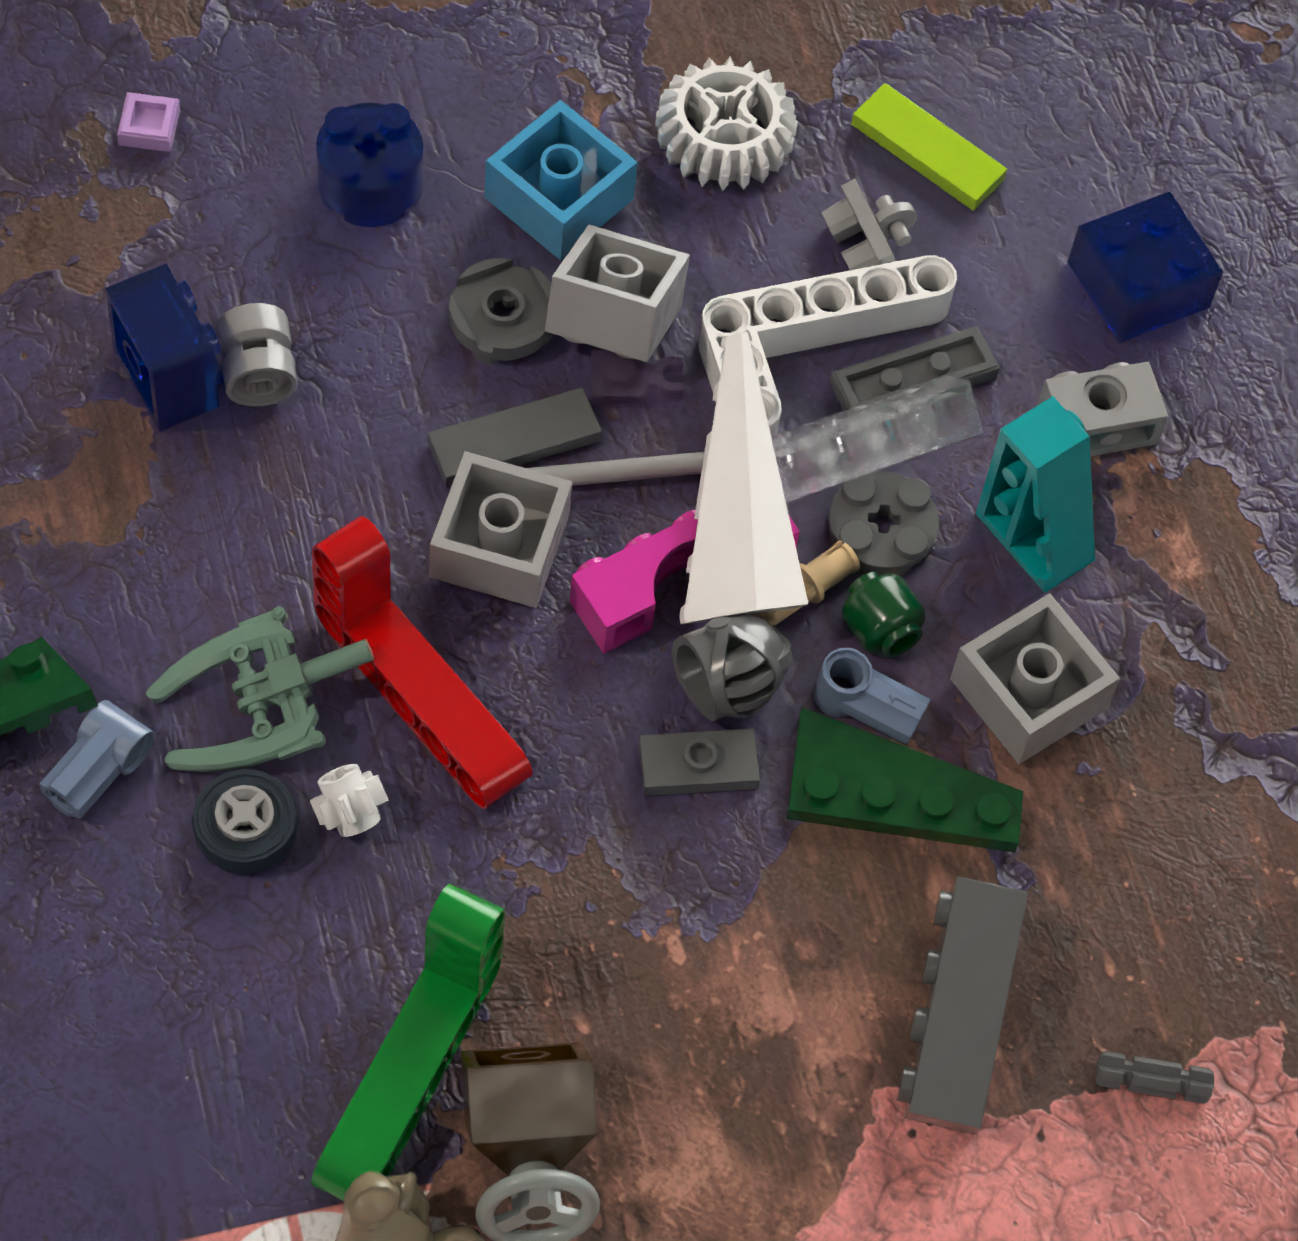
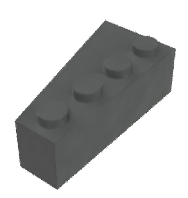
M957 876L949 892L940 891L933 925L940 926L937 948H928L921 983L929 985L925 1008L916 1007L909 1042L918 1044L914 1067L904 1065L897 1094V1101L907 1103L904 1119L974 1135L981 1129L1028 897L1027 891Z

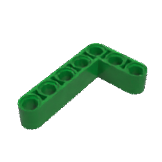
M451 883L444 887L433 906L426 924L424 969L322 1152L311 1178V1185L344 1201L345 1192L362 1173L375 1171L384 1176H390L498 974L503 955L506 912L504 908Z

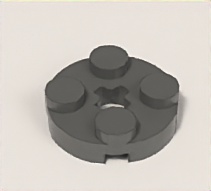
M493 258L470 266L458 278L457 287L450 296L449 322L454 335L465 348L473 351V355L478 361L485 364H495L501 360L520 359L533 354L542 346L548 344L553 338L552 333L545 331L551 282L540 270L532 266L529 267V271L522 267L513 266L512 259ZM502 302L505 307H516L512 311V315L507 317L493 314L494 303Z
M888 471L858 472L849 475L844 480L842 488L834 495L827 518V535L831 546L839 540L843 544L847 543L859 559L860 570L857 572L862 574L876 572L878 576L891 573L902 576L910 572L913 565L920 563L923 558L925 561L931 554L939 531V515L936 505L930 498V488L920 479L908 478L904 475ZM878 515H883L893 520L896 525H891L888 533L878 532L877 524L868 522V520L876 518Z

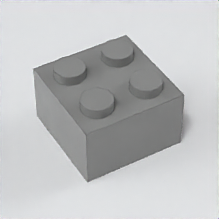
M588 224L552 276L545 331L562 336L572 343H585L614 352L625 359H638L648 362L681 309L690 254Z
M464 451L430 543L429 578L537 608L570 515L572 481Z
M1049 593L960 647L950 680L1019 765L1107 710L1120 677Z

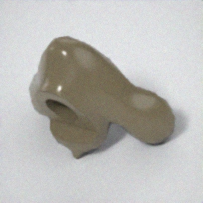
M368 1171L359 1175L344 1194L343 1216L335 1241H485L480 1231L463 1224L448 1226L434 1232L429 1230V1202L423 1190L417 1184V1176L414 1173L384 1176L379 1172Z

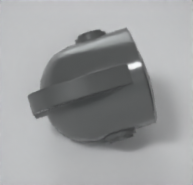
M748 614L713 618L704 627L679 636L674 640L671 650L673 667L679 683L697 710L712 722L726 716L731 718L750 717L762 709L779 689L787 673V667L793 662L794 658L791 643L785 636L779 633L774 625L769 624L764 619Z

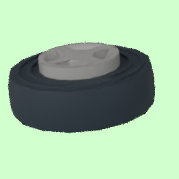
M251 769L225 772L207 783L195 801L192 816V827L196 845L208 861L226 872L246 875L268 870L283 860L295 842L299 823L294 798L284 784L264 771ZM240 825H241V826L250 825L252 828H254V829H252V830H251V829H246V830L240 829V830H237V828H238Z

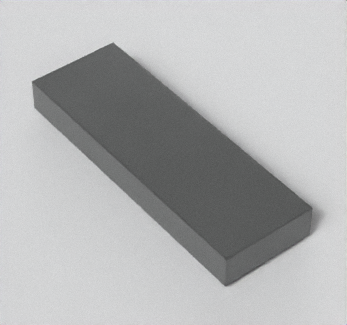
M974 326L831 372L829 383L852 426L996 379L1000 367L979 327Z
M581 387L428 432V445L445 487H449L453 484L464 451L520 466L600 442L602 430L585 391Z

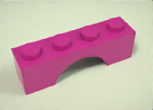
M696 510L682 514L673 522L672 526L654 535L645 533L635 537L623 550L605 559L595 557L588 560L572 575L569 602L603 654L652 630L656 605L654 593L656 589L671 574L687 568L688 557L693 554L698 519H694ZM789 516L797 548L800 530Z

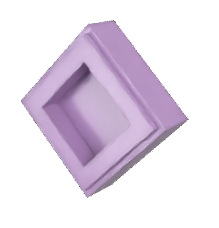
M127 92L117 133L118 145L171 152L180 113L179 99Z

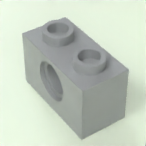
M1119 362L1109 365L1102 370L1077 373L1075 371L1062 372L1053 378L1045 380L1038 402L1039 405L1054 396L1066 410L1073 411L1081 419L1086 433L1090 436V456L1157 445L1168 419V413L1149 362L1131 365L1126 362ZM1094 405L1103 406V407H1105L1107 410L1099 409V408L1095 407Z

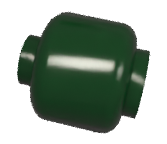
M870 572L859 577L850 585L848 589L850 596L843 605L842 615L845 623L866 652L873 655L884 654L885 657L892 658L908 651L921 639L923 635L921 628L926 619L925 610L905 579L893 573L878 576L876 572Z

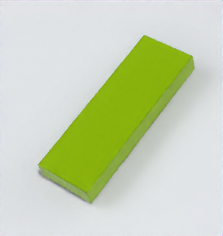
M886 83L853 113L851 125L972 211L1005 180L1006 167Z

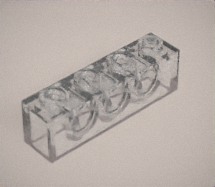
M942 376L772 435L771 438L785 501L788 502L984 432L970 380Z

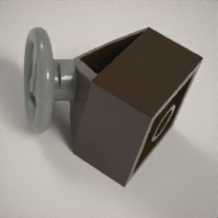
M573 1042L461 1051L464 1116L471 1144L508 1175V1177L490 1186L480 1197L475 1213L479 1228L493 1241H570L580 1236L594 1223L600 1209V1199L595 1188L584 1178L574 1173L562 1171L597 1135L593 1060L583 1043ZM560 1190L577 1196L581 1201L580 1210L562 1206ZM511 1196L513 1209L494 1216L496 1207L503 1200ZM550 1222L558 1224V1226L542 1230L516 1229L528 1223L542 1224Z

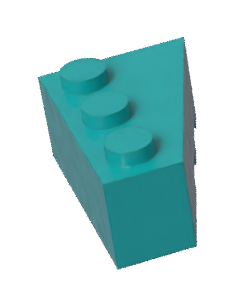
M1054 396L1000 429L975 513L1044 593L1095 561L1090 436L1086 433L1081 419L1073 411L1066 410Z

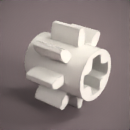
M349 764L326 773L318 780L317 783L323 795L311 799L310 803L320 826L325 825L327 830L337 827L340 836L348 837L362 833L380 821L381 817L376 806L387 802L388 797L378 775L373 776L371 771L362 774L357 764Z

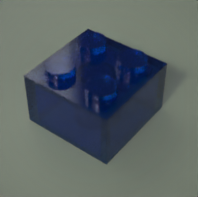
M1171 191L1079 225L1067 261L1119 343L1210 308L1223 275L1222 269Z
M167 263L106 287L113 349L159 432L220 407L218 384L223 383L224 378L219 363L215 358V355L221 353L220 342L212 325L209 322L201 324L195 314V311H197L196 300L188 283L185 280L177 282Z

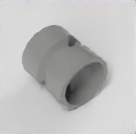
M249 303L234 307L225 312L218 320L217 330L220 353L224 358L222 368L225 391L229 399L240 405L252 407L279 403L290 397L296 390L297 377L294 357L290 351L292 342L289 321L284 310L266 303Z

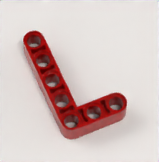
M359 516L313 546L314 608L321 624L340 648L367 639L374 660L357 668L470 799L480 808L486 809L529 779L533 774L532 767L523 750L391 600L390 551L385 539L376 526L365 516Z

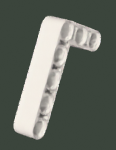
M935 255L921 256L723 295L711 299L705 305L702 313L698 345L713 393L721 374L724 348H721L722 338L748 332L774 446L782 408L766 358L941 322L948 314L957 281L955 268L942 257ZM873 299H880L884 302L875 301ZM821 309H829L834 312H826ZM769 319H777L783 322H774ZM718 329H726L731 331V333H724L718 331Z

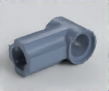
M838 648L828 654L824 659L812 691L815 704L826 715L835 718L851 716L906 746L931 700L873 670L868 658L860 651L852 648ZM831 678H844L854 688L845 689L839 687Z
M108 700L98 703V707L93 708L79 727L76 737L77 742L39 784L41 793L52 802L55 808L68 817L73 816L81 819L120 773L129 775L141 765L155 741L154 731Z

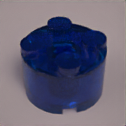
M359 103L347 107H335L328 111L325 116V123L322 125L316 141L318 191L322 202L330 211L332 207L343 214L344 221L356 226L380 227L395 223L404 217V211L414 202L415 205L417 204L423 192L424 147L423 138L418 126L410 118L409 111L397 103L387 105Z

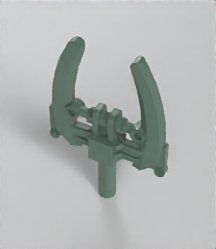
M278 606L272 611L238 623V628L219 635L192 650L169 667L150 685L146 691L147 697L153 703L159 704L185 684L205 672L232 660L240 672L238 674V681L232 684V688L237 697H244L237 702V705L243 715L249 714V717L254 719L255 723L252 726L254 736L212 747L173 750L165 756V763L170 769L176 771H228L250 767L276 758L284 760L310 749L324 746L326 743L325 736L322 732L315 731L316 724L320 718L316 706L313 703L308 707L306 701L307 697L314 695L311 684L373 661L374 656L367 639L302 662L296 653L292 654L289 645H296L295 636L290 630L284 628L283 623L287 620L288 615L284 608ZM263 650L267 664L264 665L265 668L262 672L257 673L251 667L254 660L252 653ZM272 705L281 707L285 720L284 723L275 727L271 725L266 717L268 713L267 707Z

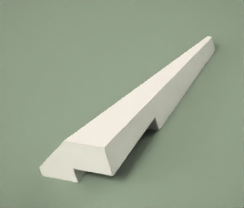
M748 332L726 336L721 341V348H724L720 380L715 385L713 401H716L712 431L707 435L694 517V519H698L693 554L688 557L686 573H690L686 602L680 609L681 625L707 622L722 616L728 617L731 615H750L791 610L808 604Z

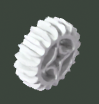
M731 57L727 59L723 66H717L708 58L703 66V70L689 64L684 76L674 75L669 89H664L660 97L659 110L656 113L655 125L658 131V142L660 149L667 150L668 164H681L680 170L682 171L683 178L694 173L698 174L702 187L710 179L718 181L722 191L729 184V181H736L743 190L749 184L750 177L763 183L765 178L768 177L769 170L779 171L783 165L784 158L788 157L793 149V136L796 135L795 106L793 98L785 97L784 82L771 83L772 77L769 69L758 74L753 72L754 68L751 60L743 68L734 66ZM752 113L760 119L765 129L757 125V119L751 115ZM687 117L696 122V128L701 131L700 134L692 128Z

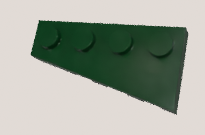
M42 636L29 644L17 647L10 655L0 660V735L25 726L28 734L50 726L51 722L48 716L72 706H76L79 714L99 706L92 689Z
M801 707L786 819L1016 852L1020 835L1022 790Z

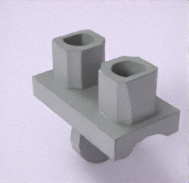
M856 179L841 185L846 198L821 213L836 244L863 231L867 239L841 252L849 270L896 262L886 239L894 238L898 246H904L911 241L908 229L914 225L917 219L913 206L908 202L894 203L890 195H884L876 201L880 211L873 215Z

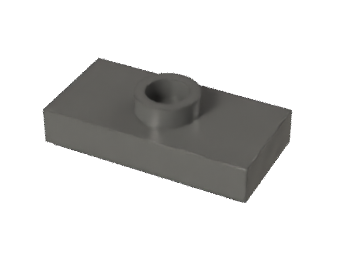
M754 729L639 736L638 745L644 796L759 788L760 775Z

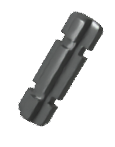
M1104 1051L1100 1053L1096 1062L1095 1081L1096 1084L1102 1087L1119 1089L1120 1084L1127 1085L1128 1091L1173 1099L1176 1098V1094H1183L1185 1101L1204 1104L1209 1101L1213 1093L1214 1072L1209 1068L1190 1065L1189 1070H1183L1181 1063L1133 1056V1061L1126 1060L1125 1054Z

